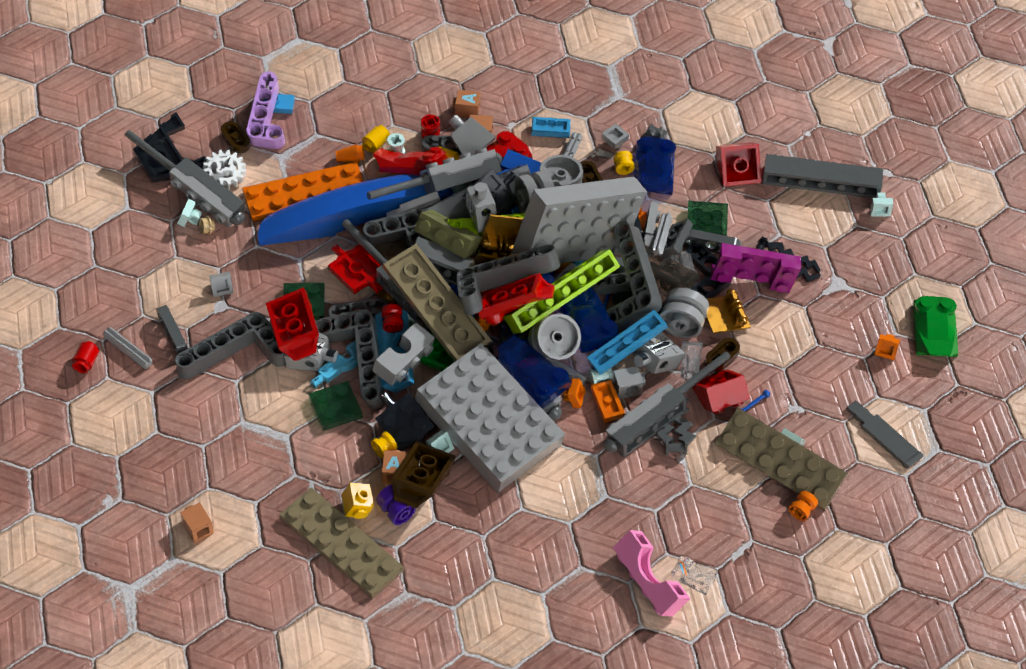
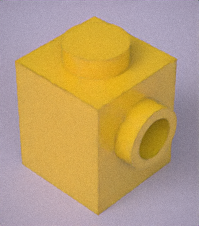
M349 483L341 494L345 517L366 518L374 507L370 484Z

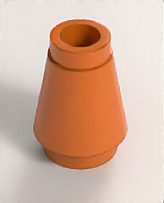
M354 144L335 151L337 162L357 161V163H360L362 160H365L363 145Z

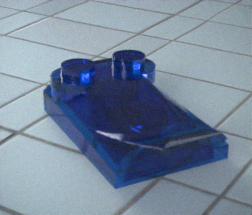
M642 137L636 142L634 177L647 192L673 194L676 145L671 140Z
M591 287L559 308L562 314L568 315L575 320L580 328L581 341L579 350L581 354L599 349L619 335L618 325L610 319L600 298Z
M513 335L498 347V362L541 408H544L571 387L572 381L569 379V374L565 369L555 367L534 347L518 336Z

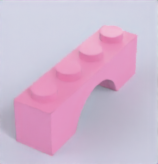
M629 530L613 547L617 553L618 560L625 564L629 570L630 577L640 585L641 592L652 602L656 613L661 616H674L690 600V597L679 582H660L655 578L650 567V557L654 547L642 531Z

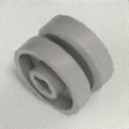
M554 155L545 159L540 166V171L545 170L552 180L560 181V184L563 186L582 183V165L571 156Z
M545 170L533 172L531 176L525 174L515 178L514 195L518 198L516 203L520 213L526 212L534 189L555 187L550 175Z
M688 288L671 289L667 292L660 312V317L666 322L668 327L664 331L673 336L687 339L700 335L709 310L707 299L697 291Z
M560 313L548 315L530 327L528 334L529 346L533 353L541 359L548 361L567 359L575 354L580 346V328L576 321L568 315Z

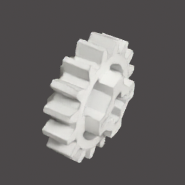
M219 150V154L212 152V157H206V162L203 164V170L223 186H226L228 190L231 185L238 187V182L242 183L243 177H246V163H243L242 157L237 158L236 152L231 155L230 150H227L226 153Z

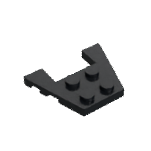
M175 112L166 123L163 122L159 129L153 134H149L144 141L173 164L178 165L183 158L169 136L184 130L185 125L177 112ZM139 146L133 148V154L152 183L170 180V170ZM200 157L192 162L203 169L206 157Z

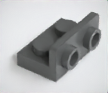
M689 219L672 224L663 254L660 256L669 266L674 264L678 254L683 249L684 241L690 235L693 223Z

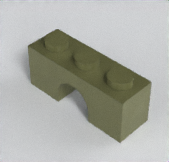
M433 209L420 213L414 231L462 258L471 257L476 254L482 239L481 236L467 228L459 229L447 224L449 218Z

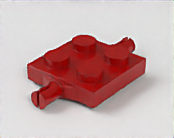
M338 244L332 247L331 250L338 257L328 265V270L354 295L368 286L375 293H379L382 290V286L376 282V269L380 265L360 244L347 251H344Z

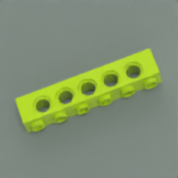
M610 249L600 251L553 282L552 285L555 286L553 298L525 304L505 314L504 319L513 334L522 333L618 269L620 265Z

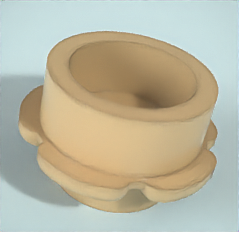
M209 216L199 220L201 234L210 235L215 230L214 220L210 219Z

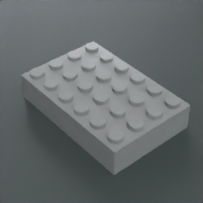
M635 177L534 189L511 255L544 245H554L560 264L588 260L598 252L608 249L611 250L613 255H620L614 228L622 220L634 225L647 191Z
M482 343L423 384L416 391V403L441 430L447 431L451 442L497 493L560 447L565 437V433Z

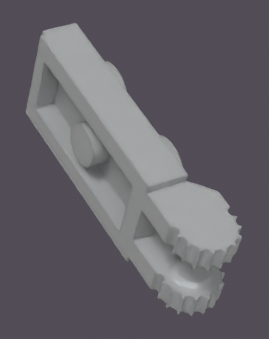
M657 202L650 203L644 230L643 242L648 257L653 254L651 249L658 227H655V223H659L661 212L657 211L659 205Z

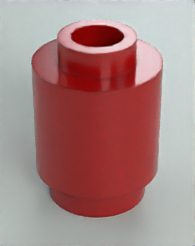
M86 341L79 344L72 359L74 370L80 373H87L88 370L92 369L99 354V349L95 343Z

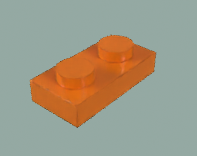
M608 380L592 384L591 391L604 423L622 419L625 412L612 381Z

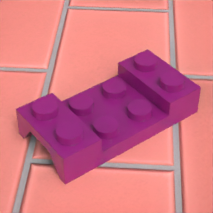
M721 243L718 261L716 265H711V280L731 283L732 278L736 277L769 283V290L789 293L801 271V256Z

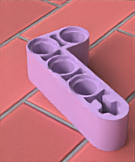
M270 71L264 72L260 76L247 125V135L253 146L280 149L285 144L283 130L278 125L270 124L279 92V84L276 74Z

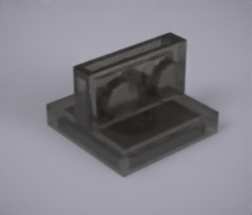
M669 257L660 265L652 261L650 262L659 293L665 297L667 292L674 288L691 289L700 279L698 273Z

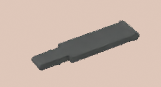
M857 401L846 407L847 411L863 424L861 428L906 469L923 458V454L878 414L873 416L868 409H865Z

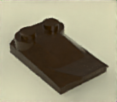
M416 441L392 477L391 483L394 500L412 508H418L433 496L444 478L449 476L456 456Z

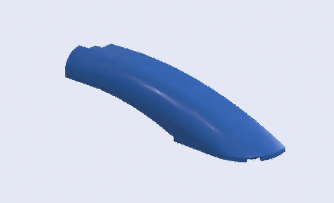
M402 174L368 180L333 189L296 202L271 213L262 221L258 230V245L336 236V233L346 230L342 223L347 219L354 226L387 217L386 213L400 208L399 205L427 195L424 185L371 200L367 198V192L421 176ZM452 188L437 191L440 200L454 194Z

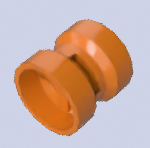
M801 491L796 498L797 501L792 502L788 510L797 520L806 521L811 514L810 511L815 510L818 506V500L810 492Z

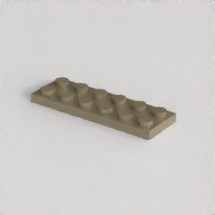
M417 243L383 264L382 268L454 362L482 343L486 346L491 342V339L472 315L465 314L458 296Z
M740 408L736 409L715 443L795 493L799 494L801 491L810 492L817 498L818 507L825 511L848 475L844 470Z
M313 488L308 489L279 514L280 519L372 599L404 571L403 565Z

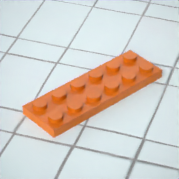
M356 161L243 187L242 190L252 222L264 220L271 213L301 200L333 189L364 182Z

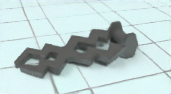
M687 407L685 412L657 432V436L666 446V456L669 455V452H685V455H687V447L696 438V435L687 431L693 426V423L681 417L689 411ZM675 422L681 426L674 430V427L670 424ZM674 430L675 434L681 436L678 438V441L682 443L669 444L674 441V438L668 436V434Z

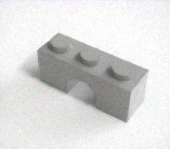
M418 323L413 324L402 335L399 344L406 353H397L389 347L376 359L372 371L390 386L394 385L397 381L401 382L406 377L407 371L410 368L415 369L420 363L423 356L427 357L433 351L434 347L432 345L435 337Z

